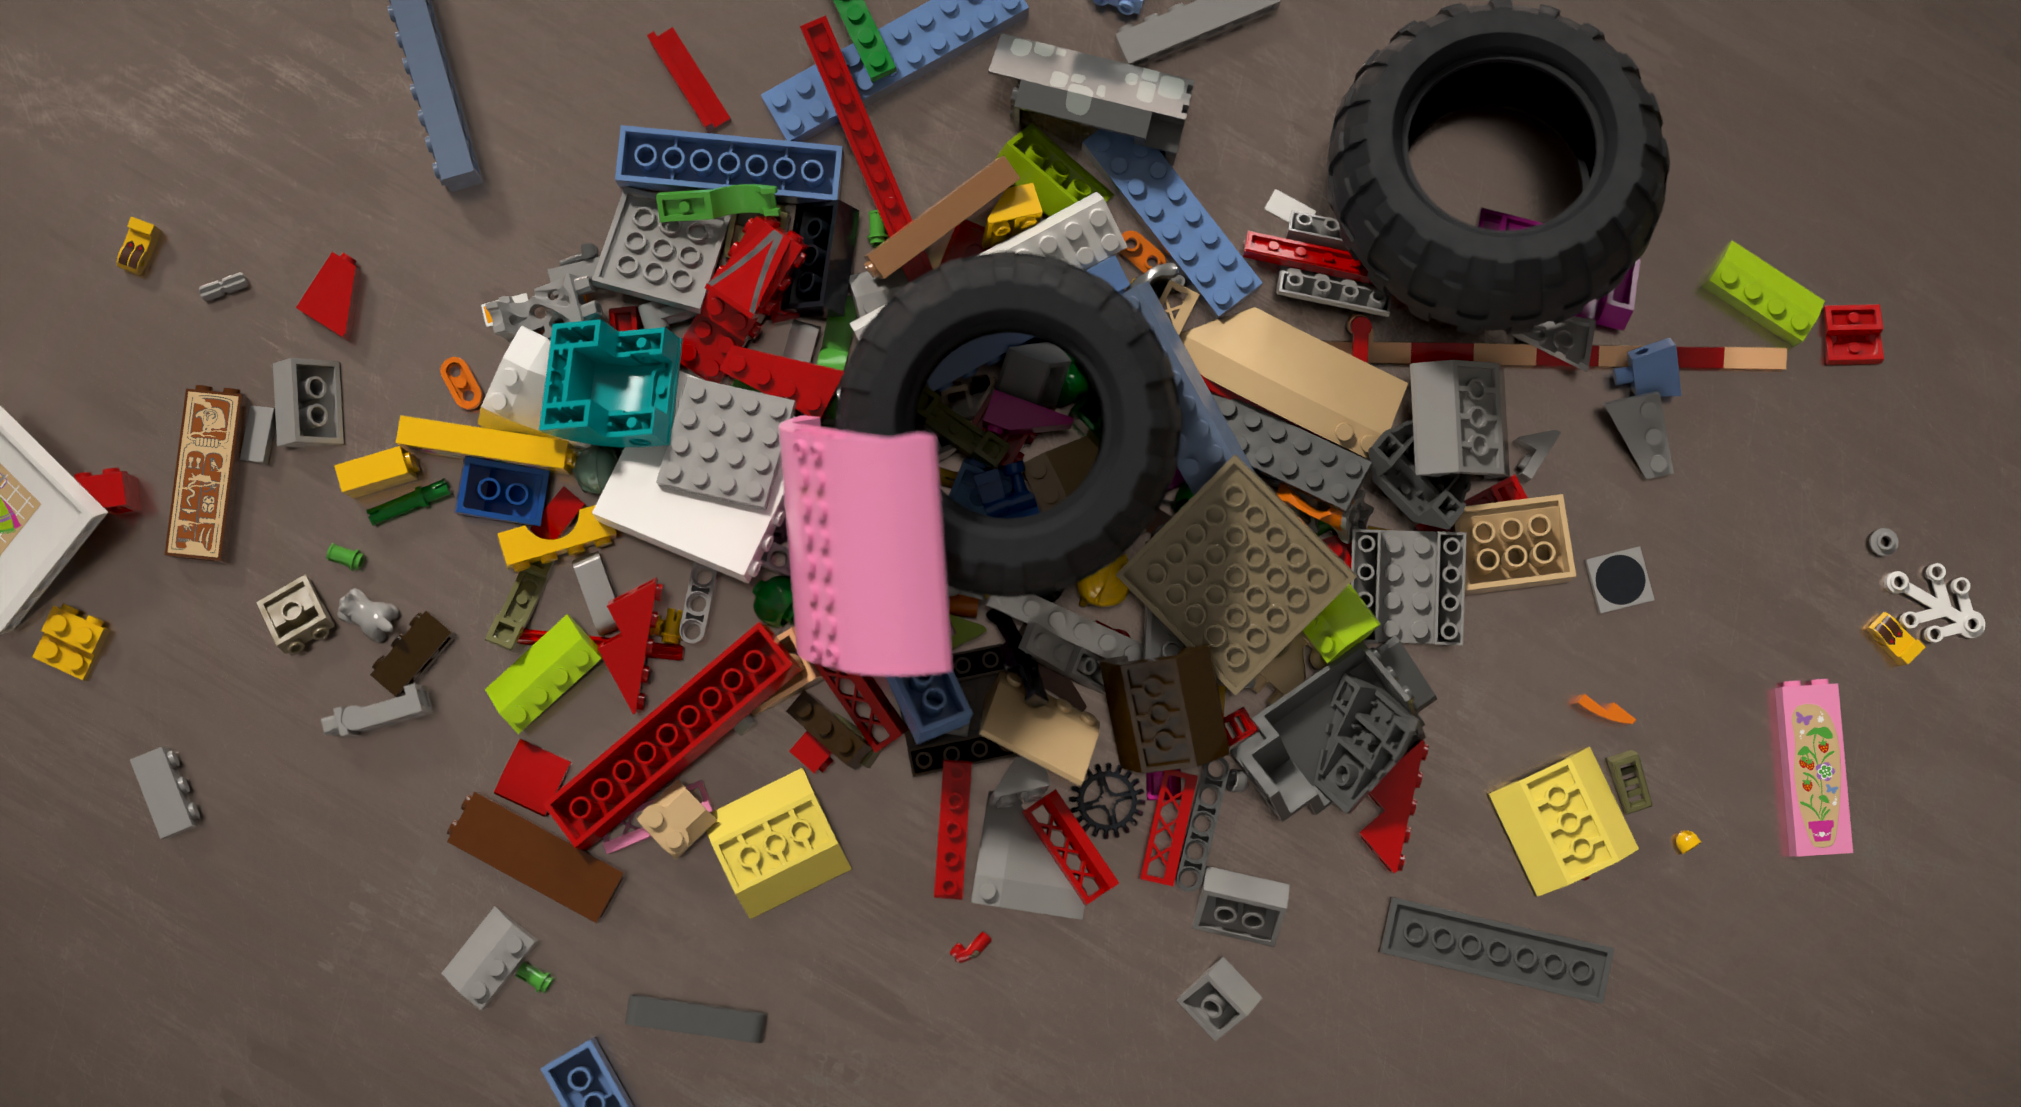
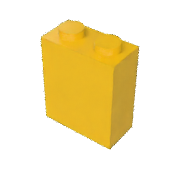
M401 446L334 465L342 493L353 499L418 480L416 472L420 471L416 456H412L410 451L408 452Z

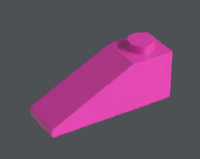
M994 389L982 426L987 428L986 431L989 430L995 435L1002 437V434L1011 436L1071 429L1074 418Z

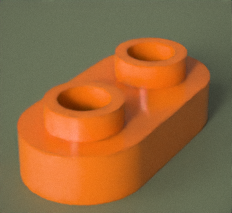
M1126 231L1122 234L1125 243L1128 240H1134L1136 247L1132 249L1127 247L1118 253L1141 274L1146 273L1153 267L1147 263L1149 258H1155L1157 265L1166 263L1164 254L1140 233Z
M459 357L446 359L441 365L440 373L452 397L461 408L465 410L476 409L483 401V392L470 367ZM455 368H460L461 370L458 377L452 376V370ZM468 392L474 393V398L471 401L465 400V395Z

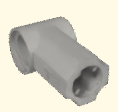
M653 301L638 306L644 329L668 328L671 324L695 318L697 315L695 312Z

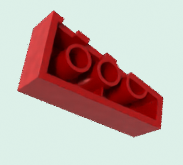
M731 345L719 369L723 373L764 394L795 400L797 403L796 410L807 416L819 417L821 423L824 421L837 395L836 389L840 388L844 373L843 370Z

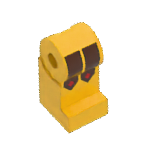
M131 216L127 225L129 228L127 236L118 253L117 267L141 275L151 259L162 230L151 223Z
M1883 612L1867 628L1880 647L1899 666L1908 665L1926 648L1918 639L1915 640L1894 617L1886 612Z

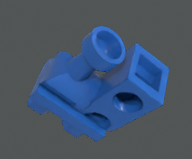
M1023 460L1002 466L1004 476L1011 477L1013 492L1005 494L998 468L973 475L986 516L1022 518L1040 513L1036 499L1028 490L1021 474L1026 470Z

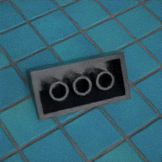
M839 199L796 204L792 231L804 238L802 242L808 245L809 248L806 251L807 258L799 269L795 268L790 276L793 279L786 291L783 292L780 310L819 318L844 316L860 210Z

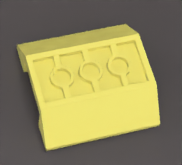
M1590 747L1564 758V760L1520 781L1512 782L1488 794L1537 897L1581 880L1621 861L1639 849Z
M804 768L796 770L711 812L717 821L706 832L738 900L750 919L852 869L818 802Z

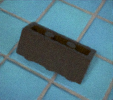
M425 611L423 614L419 612L409 623L411 628L405 635L400 634L392 642L391 647L393 649L386 657L384 655L379 657L372 666L374 671L370 676L395 697L405 694L404 686L414 684L456 635L429 611Z
M805 690L786 710L791 717L845 765L854 770L858 768L873 750L864 739L829 708Z

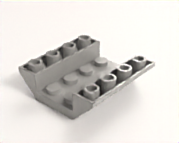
M1291 210L1285 239L1349 252L1340 236V226L1337 219ZM1280 265L1276 289L1278 295L1389 317L1392 294L1385 296L1373 284Z
M1463 360L1410 364L1415 475L1439 477L1451 473L1484 475V479L1498 480L1510 477L1505 377L1502 366L1499 363Z
M1352 529L1351 570L1357 577L1351 582V586L1381 624L1363 642H1386L1396 635L1401 643L1463 646L1466 532Z

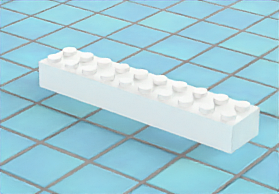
M1095 192L981 254L1015 251L1017 253L1047 255L1065 260L1072 265L1086 270L1127 248V245L1105 199L1098 192ZM883 306L850 323L858 340L867 324Z

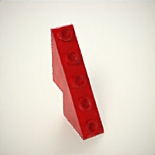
M657 577L608 602L607 608L621 633L601 642L598 647V651L633 714L637 710H643L645 694L640 693L642 682L647 683L650 666H645L646 655H652L654 639H650L649 635L651 628L656 629L659 613L653 610L655 600H661L663 584H658Z
M1421 740L1405 752L1402 758L1368 794L1381 811L1356 832L1392 874L1402 871L1405 862V855L1401 854L1403 843L1407 844L1410 838L1411 827L1407 826L1409 815L1414 816L1417 800L1413 799L1415 788H1420L1423 772L1419 771L1421 760H1426L1429 745L1425 744L1424 740Z
M943 761L934 898L958 900L963 898L972 762Z

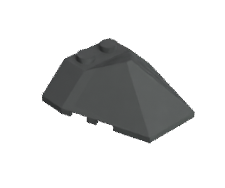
M1408 420L1393 429L1384 431L1368 449L1370 461L1372 462L1373 482L1413 522L1450 529L1464 512L1466 506L1464 500L1466 493L1471 488V483L1469 482L1472 474L1451 473L1439 477L1416 476L1413 420Z
M1344 673L1332 697L1331 706L1336 708L1332 724H1326L1325 732L1330 734L1326 750L1321 749L1314 784L1346 814H1351L1402 758L1415 733L1418 718L1385 690L1349 673Z

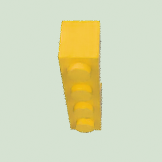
M593 505L579 510L576 526L569 534L560 539L546 540L532 534L526 526L497 533V538L507 570L514 569V572H519L530 568V563L541 560L542 564L557 560V555L568 553L569 556L585 552V547L595 545L596 548L612 544V539L616 538V530L597 521L592 514L596 506Z

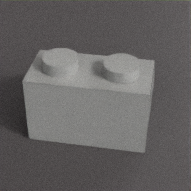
M902 267L885 279H879L878 276L873 278L868 271L850 275L849 288L857 319L885 305L902 287L908 284Z
M1222 957L1207 969L1176 1001L1216 1042L1246 1018L1261 1001L1262 997Z

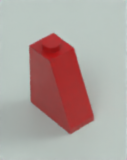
M332 252L296 308L314 321L349 341L352 337L361 271L355 266L357 261L349 255L342 253L339 256Z

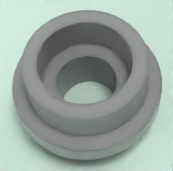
M1878 529L1870 537V547L1879 556L1891 555L1898 548V537L1890 529ZM1882 537H1886L1889 540L1887 547L1881 544Z

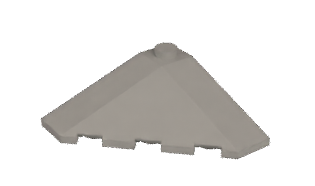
M989 790L971 903L1083 920L1084 903L1023 815L1022 801L1017 800L1013 802V806L997 809V805L989 806L988 800L994 792Z

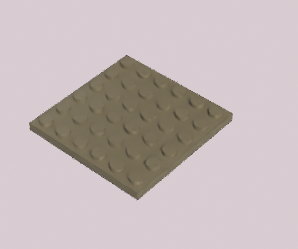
M1236 454L1116 574L1187 648L1210 645L1215 675L1235 696L1357 577Z

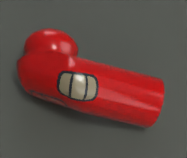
M981 932L966 949L961 943H957L951 949L950 955L956 959L957 963H964L977 958L992 940L986 933Z

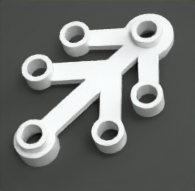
M1932 564L1926 570V575L1932 582L1936 597L1911 584L1907 575L1901 571L1891 572L1884 578V587L1889 593L1899 594L1903 592L1931 608L1917 613L1911 611L1903 613L1900 617V624L1903 628H1915L1919 623L1941 617H1947L1956 622L1944 627H1928L1924 632V637L1928 642L1936 643L1941 641L1943 637L1958 633L1966 638H1976L1984 632V617L1979 612L1973 611L1968 595L1970 590L1968 579L1960 577L1951 582V590L1957 594L1960 611L1951 606L1943 579L1946 569L1942 564ZM1934 567L1938 568L1940 571V575L1938 577H1935L1932 574V569ZM1896 577L1902 580L1901 587H1897L1894 584ZM1958 581L1963 582V591H1959L1957 589L1956 585ZM1907 615L1912 616V625L1906 623L1905 618ZM1970 619L1974 620L1976 623L1974 629H1971L1968 626V621ZM1932 629L1938 632L1936 639H1932L1930 636Z

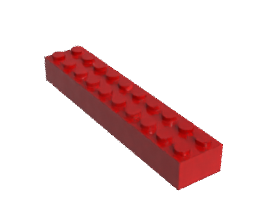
M758 622L545 801L543 806L572 845L577 849L587 851L802 670L772 630L765 624Z

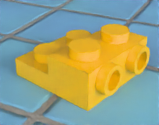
M65 603L61 607L53 605L41 629L44 633L32 658L86 681L110 630L102 626L104 621L94 616L88 615L85 619L77 615L79 610Z

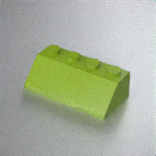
M1032 123L1010 139L995 158L1005 156L1020 177L1012 185L1034 184L1042 211L1048 216L1058 213L1095 192H1098L1105 199L1106 204L1115 195Z
M1733 240L1729 243L1701 286L1793 347L1804 341L1817 321L1825 302Z
M1349 584L1303 629V632L1324 660L1330 663L1366 639L1381 624L1351 584Z
M566 614L494 680L485 691L498 713L519 734L602 659V656L598 651L597 644L569 614Z

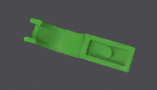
M741 184L709 190L660 192L656 195L660 222L709 220L739 213L764 214V216H778L781 214L780 208H777L775 193L778 192L777 186Z
M847 296L844 316L827 318L817 365L843 371L845 369L854 332L850 323L857 318L851 296ZM837 395L827 413L830 414V419H836L839 400Z

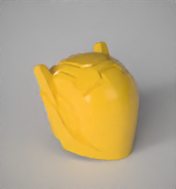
M1122 554L1106 568L1078 582V590L1081 596L1080 606L1086 607L1088 603L1097 607H1111L1120 604L1127 597L1129 588L1116 576L1128 562L1127 554Z

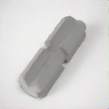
M239 272L222 278L221 282L217 280L200 286L199 293L204 301H210L224 296L225 292L232 293L246 288L248 282L246 276Z

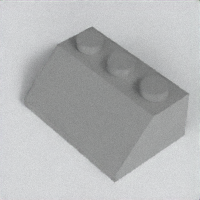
M289 358L273 363L277 446L315 447L344 444L339 361Z
M1207 866L1200 888L1192 929L1275 947L1287 911L1290 885Z
M494 906L441 974L462 996L480 1010L486 1009L538 944L539 940L497 906Z

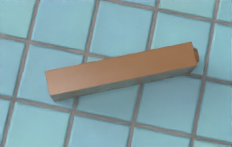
M1005 156L995 159L866 254L864 258L867 262L863 264L873 278L878 276L879 279H885L1018 181L1020 177Z

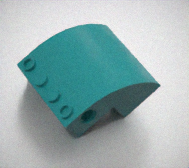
M601 319L553 324L539 431L558 438L599 446L654 447L670 445L683 339L665 327L618 332Z

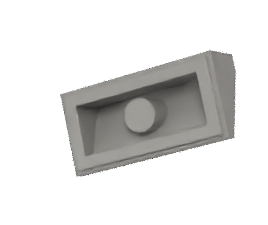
M250 405L239 460L268 465L276 427L275 408Z

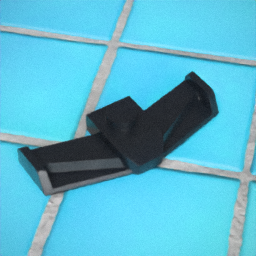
M992 608L986 613L988 620L997 625L1006 641L999 646L1003 655L1001 661L1004 667L1009 672H1015L1021 676L1027 694L1024 698L1026 704L1033 708L1047 705L1049 700L1036 661L1031 659L1032 656L1018 648L1022 636L1011 616Z

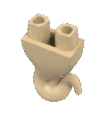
M1303 630L1285 647L1283 652L1278 654L1255 676V687L1252 689L1258 694L1266 684L1275 690L1266 701L1269 705H1272L1305 681L1306 671L1303 647L1305 645L1313 649L1310 654V662L1313 667L1323 669L1330 664L1322 660L1323 657Z

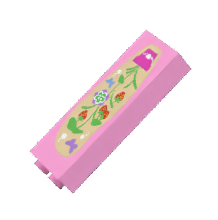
M1829 679L1811 680L1812 685L1801 686L1800 680L1783 682L1784 687L1775 688L1789 856L1853 853L1838 683L1829 684Z

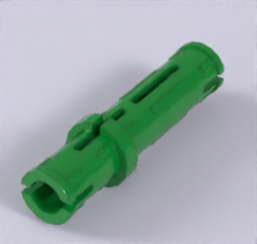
M443 478L425 487L417 486L415 491L371 509L369 508L366 512L368 515L370 514L368 518L371 524L375 526L378 523L420 506L423 508L428 507L430 502L447 495H452L451 489H448L450 486L447 480Z

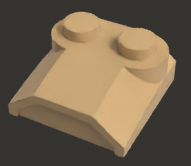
M679 779L636 818L644 829L675 860L717 821Z

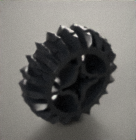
M1106 763V771L1102 772L1100 764H1096L1095 770L1097 773L1094 775L1088 768L1086 775L1089 778L1087 780L1084 779L1081 788L1077 786L1071 787L1072 791L1079 793L1078 797H1069L1070 802H1078V807L1070 809L1072 813L1080 811L1081 816L1077 817L1076 820L1079 823L1083 819L1087 822L1083 826V830L1086 832L1090 826L1094 827L1093 837H1097L1099 830H1103V839H1108L1109 830H1113L1114 837L1119 838L1118 828L1122 827L1126 834L1129 833L1130 830L1126 823L1130 822L1132 825L1137 826L1138 822L1132 816L1134 814L1143 816V811L1137 810L1136 806L1145 805V800H1137L1136 796L1143 794L1144 789L1135 791L1133 787L1140 780L1137 778L1130 782L1128 780L1132 775L1130 770L1122 776L1120 774L1122 765H1118L1116 771L1111 772V763ZM1105 777L1119 780L1128 791L1121 793L1112 792L1108 787ZM1097 779L1098 797L1095 800L1084 803L1086 789ZM1103 786L1109 797L1121 796V799L1115 800V804L1111 803L1113 805L1110 808L1112 815H1110L1106 805L1099 804L1093 806V803L1099 802L1100 798L1103 799L1101 796L1104 793ZM1130 799L1128 813L1121 821L1117 822L1116 805L1121 801ZM1092 809L1103 810L1108 818L1109 825L1094 821L1086 811Z

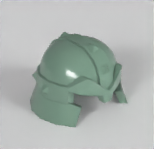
M593 445L579 452L572 471L575 473L577 483L583 492L588 491L602 494L622 454L620 449Z

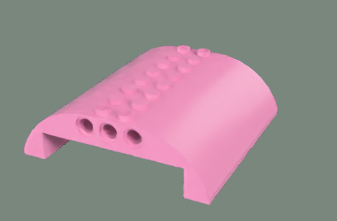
M806 415L782 422L779 425L796 646L799 657L827 667L865 675L904 676L952 671L935 435L914 433L892 438L822 428L819 417Z

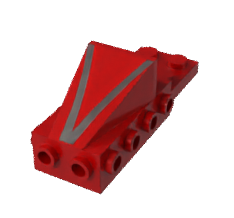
M756 216L755 219L750 218L742 230L745 235L740 243L736 241L728 252L730 259L725 266L721 265L717 269L713 278L704 287L708 291L701 313H697L682 337L683 344L680 363L706 381L722 383L727 374L719 369L731 345L744 347L748 340H751V338L755 339L763 327L761 322L766 314L769 316L778 303L776 301L781 291H786L793 278L790 276L795 268L799 269L807 258L806 251L809 246L802 242L804 238L792 230L786 232L779 227L781 223L771 216Z

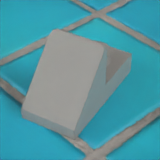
M1556 429L1521 436L1514 440L1515 443L1532 453L1531 455L1526 453L1519 463L1518 468L1521 471L1517 477L1525 482L1533 478L1561 434L1560 431Z

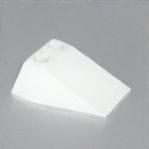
M524 326L520 327L503 356L481 405L478 425L487 429L566 440L539 431L550 340ZM566 440L577 448L586 449L592 445Z

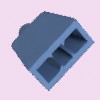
M1666 338L1627 352L1628 367L1613 369L1615 385L1630 383L1631 390L1635 395L1658 391L1660 396H1682L1677 348L1671 338Z

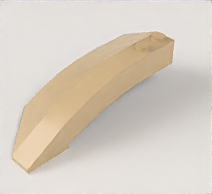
M1251 307L1234 315L1182 331L1179 335L1203 377L1369 460L1368 449L1384 431L1391 429L1408 385L1407 382L1256 307Z

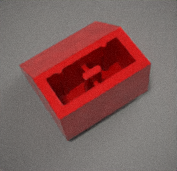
M120 468L103 469V474L92 476L91 472L74 474V479L108 513L118 515L142 511L138 478L128 474L127 471H120Z

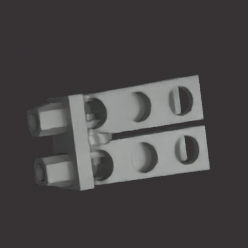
M411 684L404 686L406 693L404 696L366 707L354 705L334 708L335 715L321 719L324 734L327 736L340 735L353 738L360 736L359 731L367 732L432 714L433 710L427 687Z

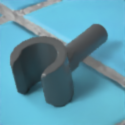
M593 243L582 244L581 254L560 260V266L597 258V246Z

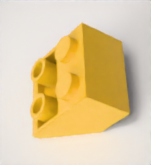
M1033 183L1010 187L1004 191L987 218L982 241L983 249L994 247L1040 222L1043 211Z

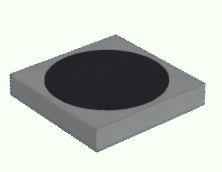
M1640 546L1584 560L1599 614L1655 600Z

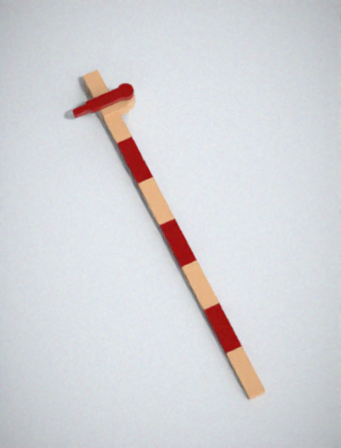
M1360 313L1352 314L1347 319L1346 326L1348 331L1353 334V341L1322 340L1366 363L1412 364L1463 360L1499 363L1500 365L1573 366L1530 344L1373 341L1372 324L1366 316ZM1592 345L1589 366L1628 367L1627 352L1640 348L1643 345ZM1676 346L1679 368L1786 369L1787 348Z

